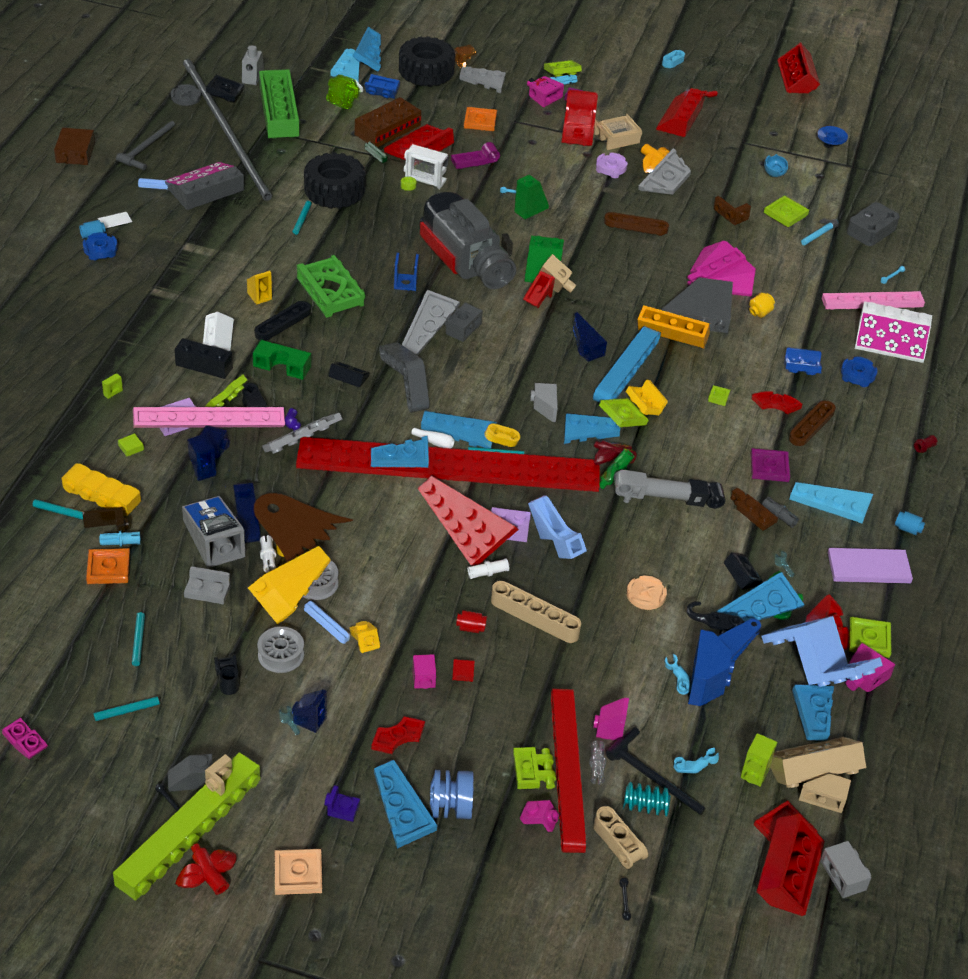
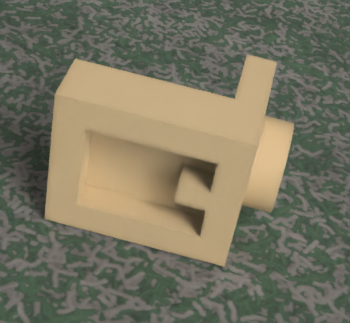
M225 754L205 770L206 786L209 790L217 792L220 796L225 793L224 781L232 773V759Z

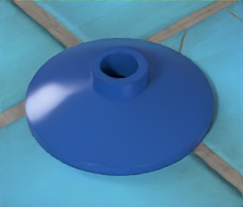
M835 126L822 127L817 133L821 141L830 145H840L848 139L847 133Z

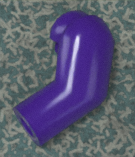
M290 408L284 418L285 425L294 431L300 428L301 423L295 418L297 411Z

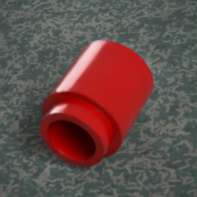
M463 610L462 614L457 616L456 626H460V631L479 634V632H485L487 616H483L482 613Z

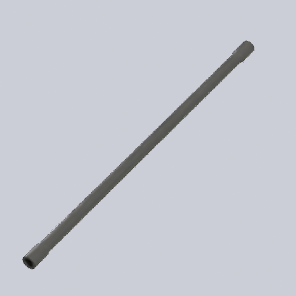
M185 59L183 62L184 67L191 75L198 89H200L201 94L253 179L262 198L265 201L272 198L271 192L262 181L210 93L205 92L206 86L196 71L194 64L190 59Z

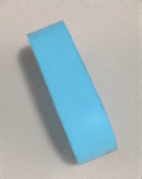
M681 50L670 52L663 57L662 65L665 68H673L684 62L685 53Z

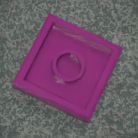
M752 448V479L789 482L788 452Z

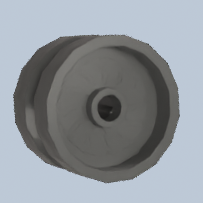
M491 245L482 249L473 261V268L476 274L489 289L504 287L516 274L515 263L509 257L506 250L499 245Z

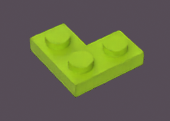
M241 375L230 383L223 392L211 399L205 407H223L226 400L232 401L245 388L243 385L247 382V378Z

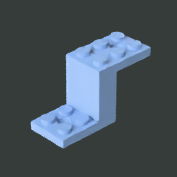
M833 616L788 626L762 635L764 644L772 642L773 645L784 643V639L788 640V642L796 641L809 685L818 684V687L831 684L830 681L837 684L846 681V678H850V681L857 680L864 675L875 673V668L883 666L880 657L848 664Z

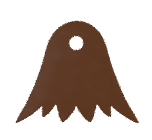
M278 493L262 495L254 504L256 518L275 541L287 562L295 559L296 554L299 556L304 554L302 547L309 550L316 548L314 539L330 540L323 529L336 530L331 524L353 521V519L324 512ZM270 504H275L279 507V511L272 513L267 507Z

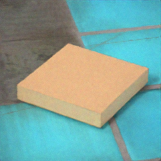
M321 849L275 850V895L322 893Z

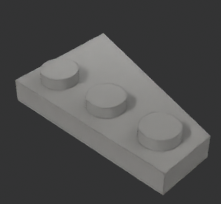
M462 66L460 72V80L475 85L480 83L484 85V88L490 89L491 87L496 89L498 93L502 91L506 72L499 70L477 69L470 66Z

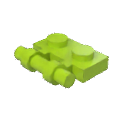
M535 747L513 749L517 789L540 788V781L546 783L547 789L555 787L556 774L552 769L554 760L549 748L542 749V754H536ZM538 765H542L544 770H538Z

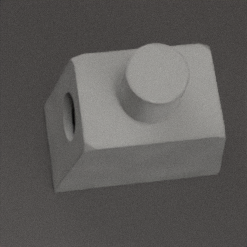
M251 45L248 46V50L242 60V83L257 85L259 71H264L263 53L257 51L256 46Z

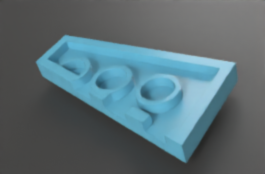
M796 482L791 492L790 500L863 523L873 494Z

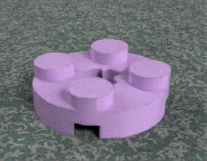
M604 153L597 157L596 171L609 175L612 178H618L619 175L626 172L628 163L625 161L626 158L620 154L610 153V155L605 156Z

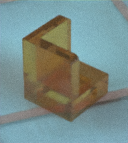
M471 45L455 48V62L460 68L462 66L466 67V60L470 59L472 55H476V50Z

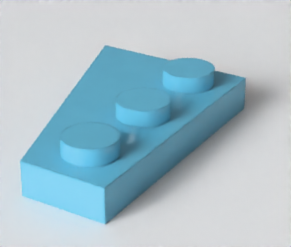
M346 49L331 69V76L351 81L357 80L359 82L360 62L353 57L354 49Z

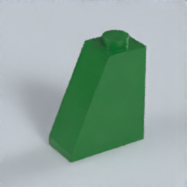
M531 175L517 180L514 210L516 214L526 220L549 208L543 188L538 180Z

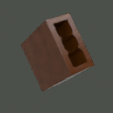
M62 128L54 148L56 163L88 165L95 145L94 130Z

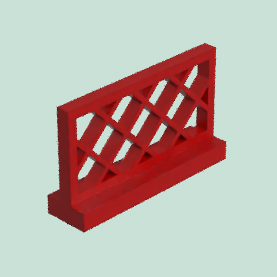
M426 124L386 146L384 152L406 160L404 153L412 144L439 152L454 143L453 129L448 127L442 130ZM414 158V166L423 160Z

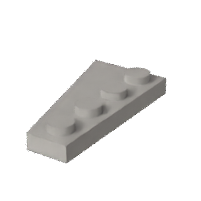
M427 290L402 346L418 356L458 308L460 302Z
M340 413L324 416L264 444L262 447L265 452L272 451L274 454L283 450L282 446L286 444L288 446L294 445L302 437H311L317 430L323 431L328 429L329 425L342 420Z

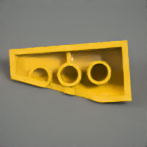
M318 546L264 574L250 585L248 589L273 620L280 624L297 609V603L303 595H307L309 592L308 588L314 580L320 577L331 559Z

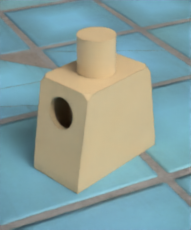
M552 254L542 266L541 271L555 278L553 288L555 292L559 293L564 288L571 293L577 286L569 280L572 271Z

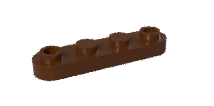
M608 212L604 218V223L611 228L615 227L659 236L667 234L669 224L664 220L616 212Z
M820 401L791 430L789 441L795 446H804L832 418L836 409L835 405L830 401Z

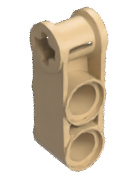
M603 806L597 810L593 825L594 830L618 857L625 868L630 869L633 863L648 857L645 845L633 834L614 809Z

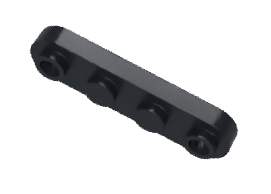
M298 301L260 323L254 329L255 338L260 341H267L311 314L310 303Z

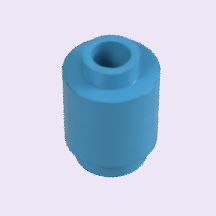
M100 220L79 225L82 239H88V236L93 233L106 232L105 225Z
M900 511L895 526L916 536L917 533H922L925 523L922 522V517L906 511L905 513Z

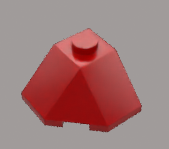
M830 594L826 595L806 616L805 622L833 616L843 649L847 650L849 631L847 627H843L840 617L843 615L842 609Z

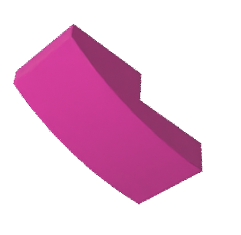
M21 718L2 729V734L28 759H31L48 747L35 730H31Z

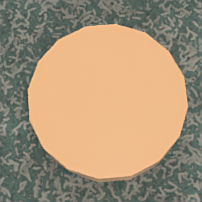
M639 576L638 579L634 578L628 584L627 598L634 606L640 609H657L666 600L667 589L655 577Z

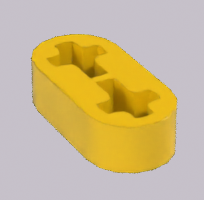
M498 424L488 425L484 433L489 441L508 447H515L520 440L518 431Z

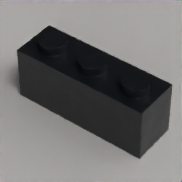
M184 338L180 340L174 349L176 366L226 379L233 369L231 351Z

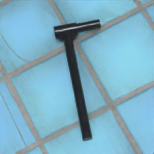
M633 727L623 738L618 739L605 752L609 760L614 761L622 758L663 789L667 788L670 794L699 815H702L705 811V807L628 753V744L640 734L638 728Z

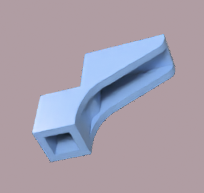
M542 496L528 503L540 539L553 540L559 558L572 559L587 551L581 533L572 531L565 524L547 496Z

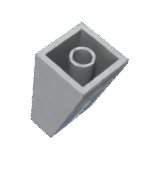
M220 496L182 506L183 521L207 568L245 557L244 529Z

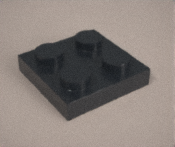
M215 75L206 86L205 92L210 93L212 96L224 98L226 101L235 102L244 90V84Z

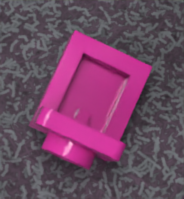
M550 800L527 801L520 820L523 824H543L547 832H552L558 821L559 814Z

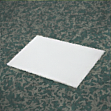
M127 212L98 218L101 223H104L105 228L132 222Z

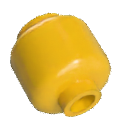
M759 293L749 302L750 313L760 318L765 317L774 310V298L768 293Z

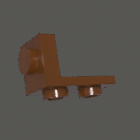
M720 196L715 197L714 210L733 225H737L749 219L751 206L746 203L734 208Z

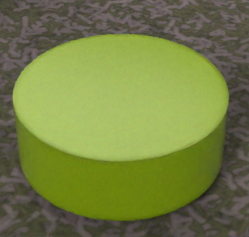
M407 176L401 179L400 186L404 190L411 191L416 188L417 181L415 178Z

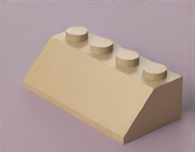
M840 737L776 751L770 768L777 782L786 785L787 788L798 787L801 782L806 781L807 783L827 774L839 776L841 773L856 774L859 773V769L866 768L863 742Z

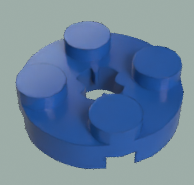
M103 232L93 233L88 236L86 241L85 239L83 241V251L89 256L90 260L115 257L118 249L117 239L114 236H107V233Z
M854 357L853 360L849 361L846 359L841 368L842 380L860 385L861 387H868L876 378L877 367L874 368L872 366L873 362L863 357Z

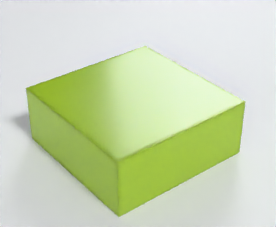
M117 373L102 381L103 394L108 399L123 391L122 378Z
M713 385L708 402L726 406L730 390Z
M135 433L118 440V446L127 457L144 450L143 443Z

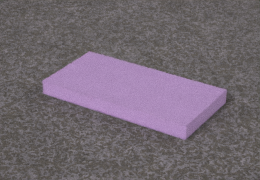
M828 549L833 581L912 582L913 578L906 550Z

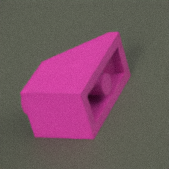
M622 698L601 707L600 716L595 715L593 728H598L596 737L615 741L623 737L629 698Z

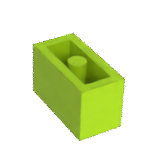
M758 733L756 734L746 755L741 774L742 779L761 787L771 767L777 741Z

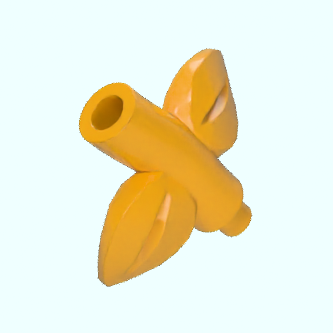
M645 144L641 149V153L645 155L643 159L644 172H652L670 151L664 147L656 150L649 144Z

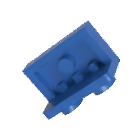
M371 74L369 81L365 82L364 85L366 92L371 95L376 94L385 98L395 99L400 81Z
M787 347L784 359L785 369L792 373L804 371L809 375L821 373L822 366L820 360L822 353L816 350Z

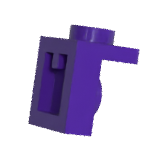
M334 785L332 792H328L325 798L324 805L327 806V816L354 822L360 805V799L339 794V786Z

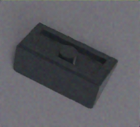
M341 362L332 363L328 374L333 379L356 387H361L370 375L367 371Z
M731 552L724 561L725 566L741 589H748L763 583L745 555Z

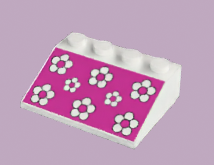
M864 301L855 349L924 363L932 315Z

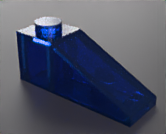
M578 312L574 313L573 330L579 354L588 362L605 356L607 341Z
M253 483L233 485L236 516L244 529V542L260 541L259 522L254 514L256 499Z

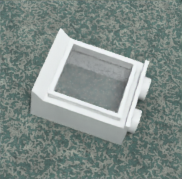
M412 144L404 155L406 159L404 166L405 177H413L416 181L437 186L440 190L447 179L442 176L446 172V167L443 166V163L447 159L448 154Z

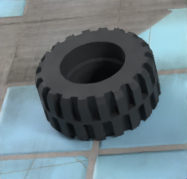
M421 36L412 38L410 41L407 40L400 47L399 72L407 82L423 87L439 86L441 83L444 84L449 81L454 75L455 51L445 40Z
M332 152V154L324 153L321 156L318 155L315 159L312 158L305 166L304 192L309 200L314 204H319L321 207H328L330 209L350 207L351 204L354 205L360 201L365 194L364 166L358 159H354L353 156H347L344 153L337 154Z

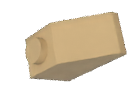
M827 774L804 783L799 801L842 813L851 780Z

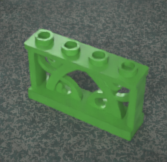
M335 255L307 265L301 263L297 265V279L326 318L333 316L335 312L356 306H364V290L360 289L356 280H353L349 271L343 267L342 262ZM325 280L340 284L336 292L331 289H322L321 287L325 284Z

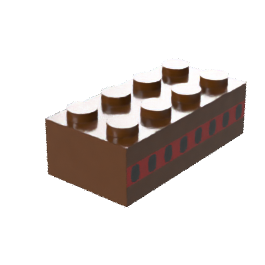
M399 97L356 118L355 135L366 143L372 142L376 147H380L421 126V110Z

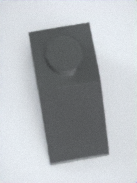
M212 754L189 755L168 770L169 792L201 789L206 781L205 770L213 764Z

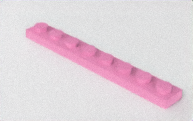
M133 407L134 428L285 426L284 407Z

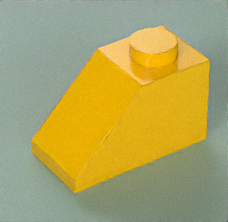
M270 271L247 279V293L256 305L272 300Z

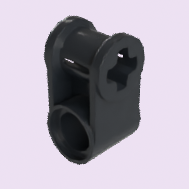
M247 383L243 385L245 387L242 390L244 396L242 404L244 407H267L256 384Z
M232 654L231 657L220 659L214 657L216 676H218L221 692L226 695L235 694L239 690L236 655Z

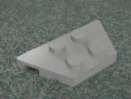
M673 148L641 182L638 190L673 195L691 175V170L684 164L683 159L678 157L676 150Z

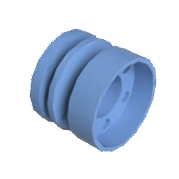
M435 770L430 786V806L433 818H438L439 808H444V818H448L450 808H455L456 819H471L473 771H458L456 781H451L449 770H446L445 780H440V770Z

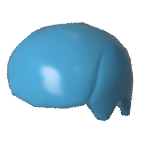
M775 154L772 157L768 155L765 159L764 166L768 175L780 177L787 172L788 162L784 157Z

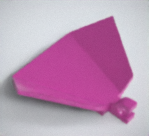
M721 241L703 248L690 270L692 274L687 276L690 280L688 285L690 286L699 277L733 282L732 295L752 297L756 269L746 260V256L737 247L733 248L727 241Z

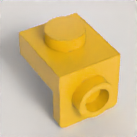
M361 621L356 623V626L349 627L351 636L358 641L361 653L380 648L377 628L370 622Z

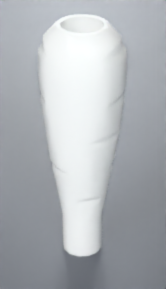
M417 428L412 429V435L420 438L428 436V442L440 448H452L454 446V439L448 434Z

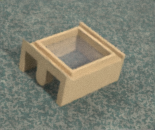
M628 114L600 122L595 119L594 135L600 134L601 141L607 138V150L640 143L642 130Z

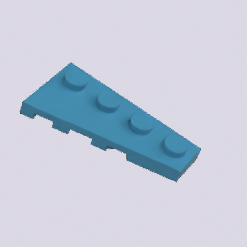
M780 572L716 612L736 615L746 622L749 619L763 620L802 608L804 603L783 573Z
M392 760L374 768V775L397 849L437 831V824L396 762Z

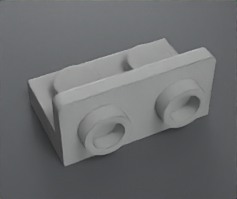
M191 566L189 570L190 578L184 591V598L224 604L231 587L230 573Z

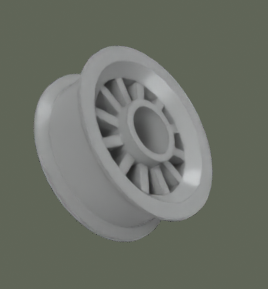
M330 561L320 577L312 582L308 588L309 592L307 595L302 597L309 600H323L336 592L338 588V568L334 562Z
M274 627L265 631L258 639V660L265 669L271 672H290L296 669L304 659V640L300 633L292 628Z

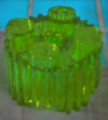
M338 74L328 81L329 93L326 96V100L333 105L350 109L353 106L354 98L359 96L360 88L357 87L355 79Z

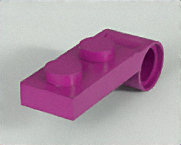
M492 142L485 143L480 151L451 155V161L456 169L496 162L500 158V153Z

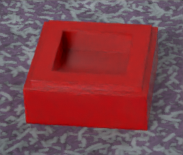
M454 659L452 680L473 682L475 661Z

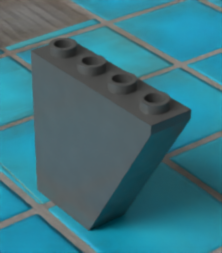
M699 277L663 307L662 310L710 323V331L728 333L731 318L733 282Z

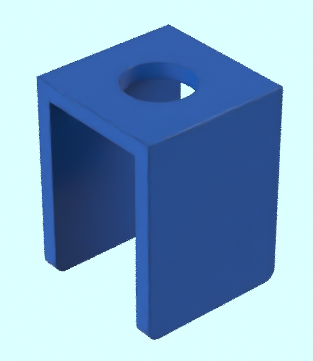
M399 253L396 254L394 289L416 291L419 254H416L414 275L399 274ZM409 280L411 283L403 284L402 281Z

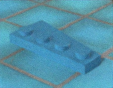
M368 27L353 54L357 61L363 62L377 72L381 68V64H379L381 61L379 56L381 53L379 48L381 45V34Z
M424 411L421 429L448 434L455 441L459 442L461 439L469 442V445L473 447L478 445L491 449L493 442L486 439L484 433L488 425L497 424V422Z

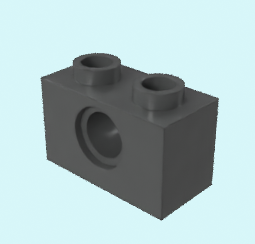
M464 303L445 322L446 334L464 342L482 324L483 310Z

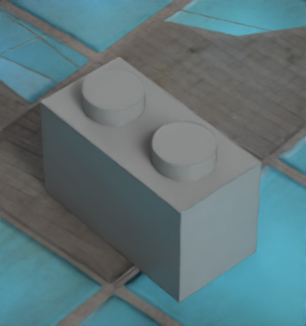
M849 841L824 849L820 862L842 898L867 890L871 880L870 871L867 867H864L859 859L857 850L852 848Z

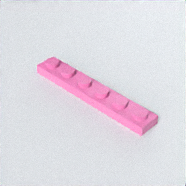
M920 291L823 293L822 295L825 309L831 310L862 309L864 301L894 308L924 307L925 303Z

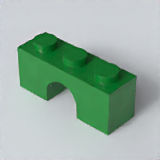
M261 340L253 352V367L270 371L274 365L284 364L286 365L287 376L304 380L311 368V353Z

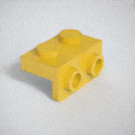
M646 380L642 387L628 386L625 391L629 395L630 400L640 408L639 410L644 415L659 416L668 403V400L650 380Z

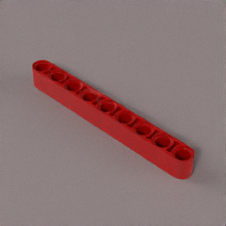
M552 689L551 710L562 853H585L586 834L574 690Z

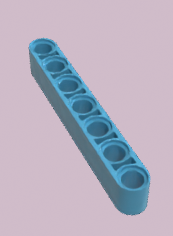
M646 326L639 331L596 388L593 395L594 401L600 403L601 400L618 398L658 344L661 332Z

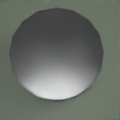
M182 84L175 89L174 87L171 90V100L182 106L194 105L201 100V91L196 89L194 85Z

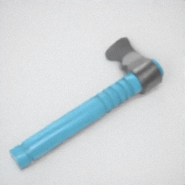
M821 219L819 223H825V226L802 239V245H806L830 229L833 230L838 227V220Z

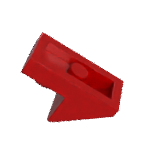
M540 270L523 300L539 309L546 296L552 297L555 278Z

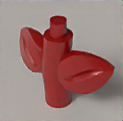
M198 843L194 844L191 850L194 853L192 858L195 863L188 864L181 870L175 884L182 888H194L205 881L216 895L222 894L229 888V883L222 876L221 872H226L234 867L236 854L226 850H215L209 855L206 848H201Z

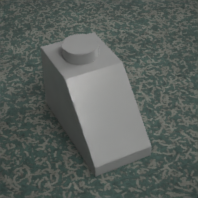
M535 383L534 390H531L530 401H534V409L550 421L556 422L557 384Z

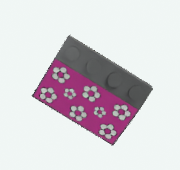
M217 162L167 179L165 184L168 187L167 189L183 207L189 210L243 191L244 175L234 165Z

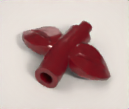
M605 440L602 442L596 441L594 444V448L599 450L594 458L595 465L616 459L624 449H628L635 456L630 464L636 460L637 453L632 450L630 445L610 443Z

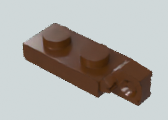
M739 488L732 490L730 499L735 502L736 509L762 531L777 523L778 517L749 494L745 495L744 491Z

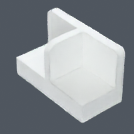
M220 312L206 315L203 344L230 351L234 319Z

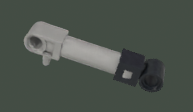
M620 470L614 474L616 494L624 497L623 501L625 503H629L632 498L643 499L644 495L684 500L686 505L704 507L707 502L708 507L713 509L721 508L726 502L723 486L718 482L708 484L707 481L689 479L688 482L650 478L646 476V473Z

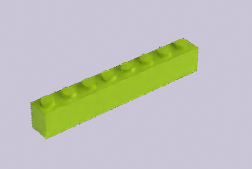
M239 752L232 759L231 775L224 781L225 793L220 796L217 792L209 790L205 784L113 872L115 886L135 901L141 895H145L157 879L164 877L167 870L174 863H178L183 854L194 844L198 843L199 838L203 834L211 831L215 823L221 817H225L236 802H240L244 798L245 793L257 786L260 781V766Z

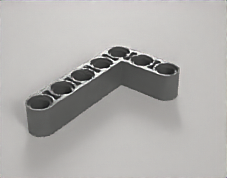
M398 342L381 345L379 352L382 361L403 375L407 406L410 413L429 409V396L423 360Z

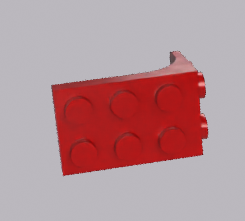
M568 90L562 143L592 146L598 93Z

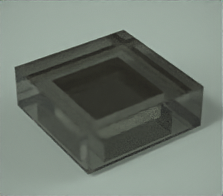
M507 233L502 234L501 247L511 257L513 242Z

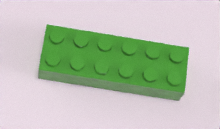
M290 70L259 71L260 92L268 138L298 137L299 118Z

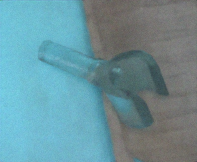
M781 551V557L775 554V565L783 567L790 577H793L795 574L786 562L787 553Z
M286 706L287 713H282L279 710L280 721L288 723L295 735H299L300 731L293 721L291 707Z

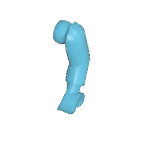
M673 654L674 664H669L666 657L665 667L673 670L674 675L677 677L678 693L686 695L690 692V676L677 664V656Z
M711 748L706 752V756L700 757L696 761H685L683 757H677L674 760V769L678 773L697 774L708 766V763L716 764L719 760V753L714 755L715 748Z

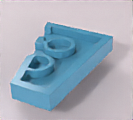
M428 436L421 437V440L418 441L406 440L404 444L400 445L392 443L371 448V467L429 466Z

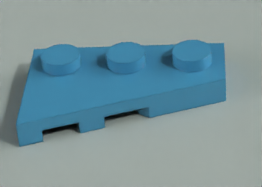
M566 414L564 444L577 439L582 442L592 437L604 439L620 436V427L609 417Z
M794 685L792 691L806 739L827 741L830 736V713L833 704L832 694L834 686Z

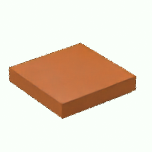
M467 107L464 128L494 131L497 110Z
M130 548L89 549L87 584L128 583Z

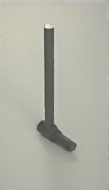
M170 121L128 154L118 153L116 160L128 166L145 170L147 165L134 160L133 157L172 129L175 123Z

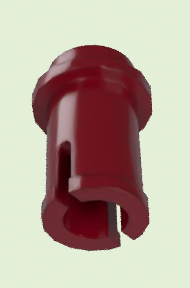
M930 435L924 439H917L914 443V449L917 452L924 453L927 449L937 445V438L934 435Z

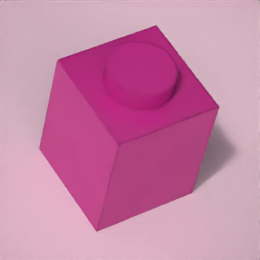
M413 655L414 689L435 688L436 667L434 655Z

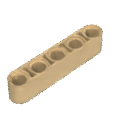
M497 581L493 584L491 603L495 607L565 642L574 643L578 641L581 629V621L578 617L505 581Z

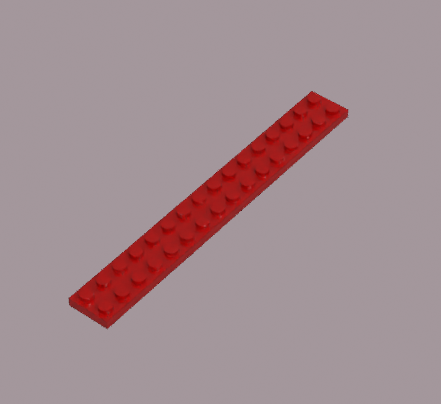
M311 437L300 438L296 468L427 479L433 476L440 480L599 492L600 465H595L592 459L428 447V467H371V448L388 445L387 443Z

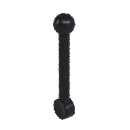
M157 784L155 787L156 791L161 792L172 807L178 811L180 809L179 806L164 790L163 784Z
M621 878L619 885L622 887L624 904L622 918L628 921L631 919L627 897L629 881L627 878Z

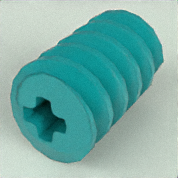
M629 782L625 791L623 809L628 804L629 810L632 811L634 806L637 805L638 812L641 813L642 809L646 807L647 814H650L652 809L655 808L656 815H659L661 810H664L665 817H667L671 795H669L667 788H664L662 793H660L659 787L656 786L653 792H651L650 785H646L645 789L642 790L641 783H638L636 788L633 789L632 782Z

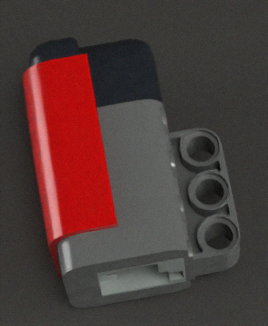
M441 192L432 195L426 200L423 217L420 218L419 225L421 238L454 274H459L462 279L478 276L473 268V261L476 255L487 246H500V237L489 226L487 218L469 199H463L457 193Z

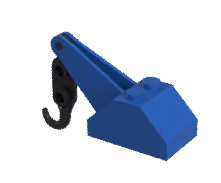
M694 601L688 604L686 613L692 620L702 622L712 629L727 631L719 636L711 631H700L694 658L688 704L702 706L724 694L725 686H730L731 674L729 673H733L735 661L760 632L761 622L759 620L749 619L745 622L736 615L718 612L695 613L692 608L700 606L701 602Z

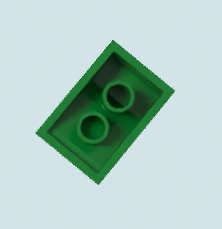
M531 235L524 282L533 283L542 266L552 254L562 261L564 239Z

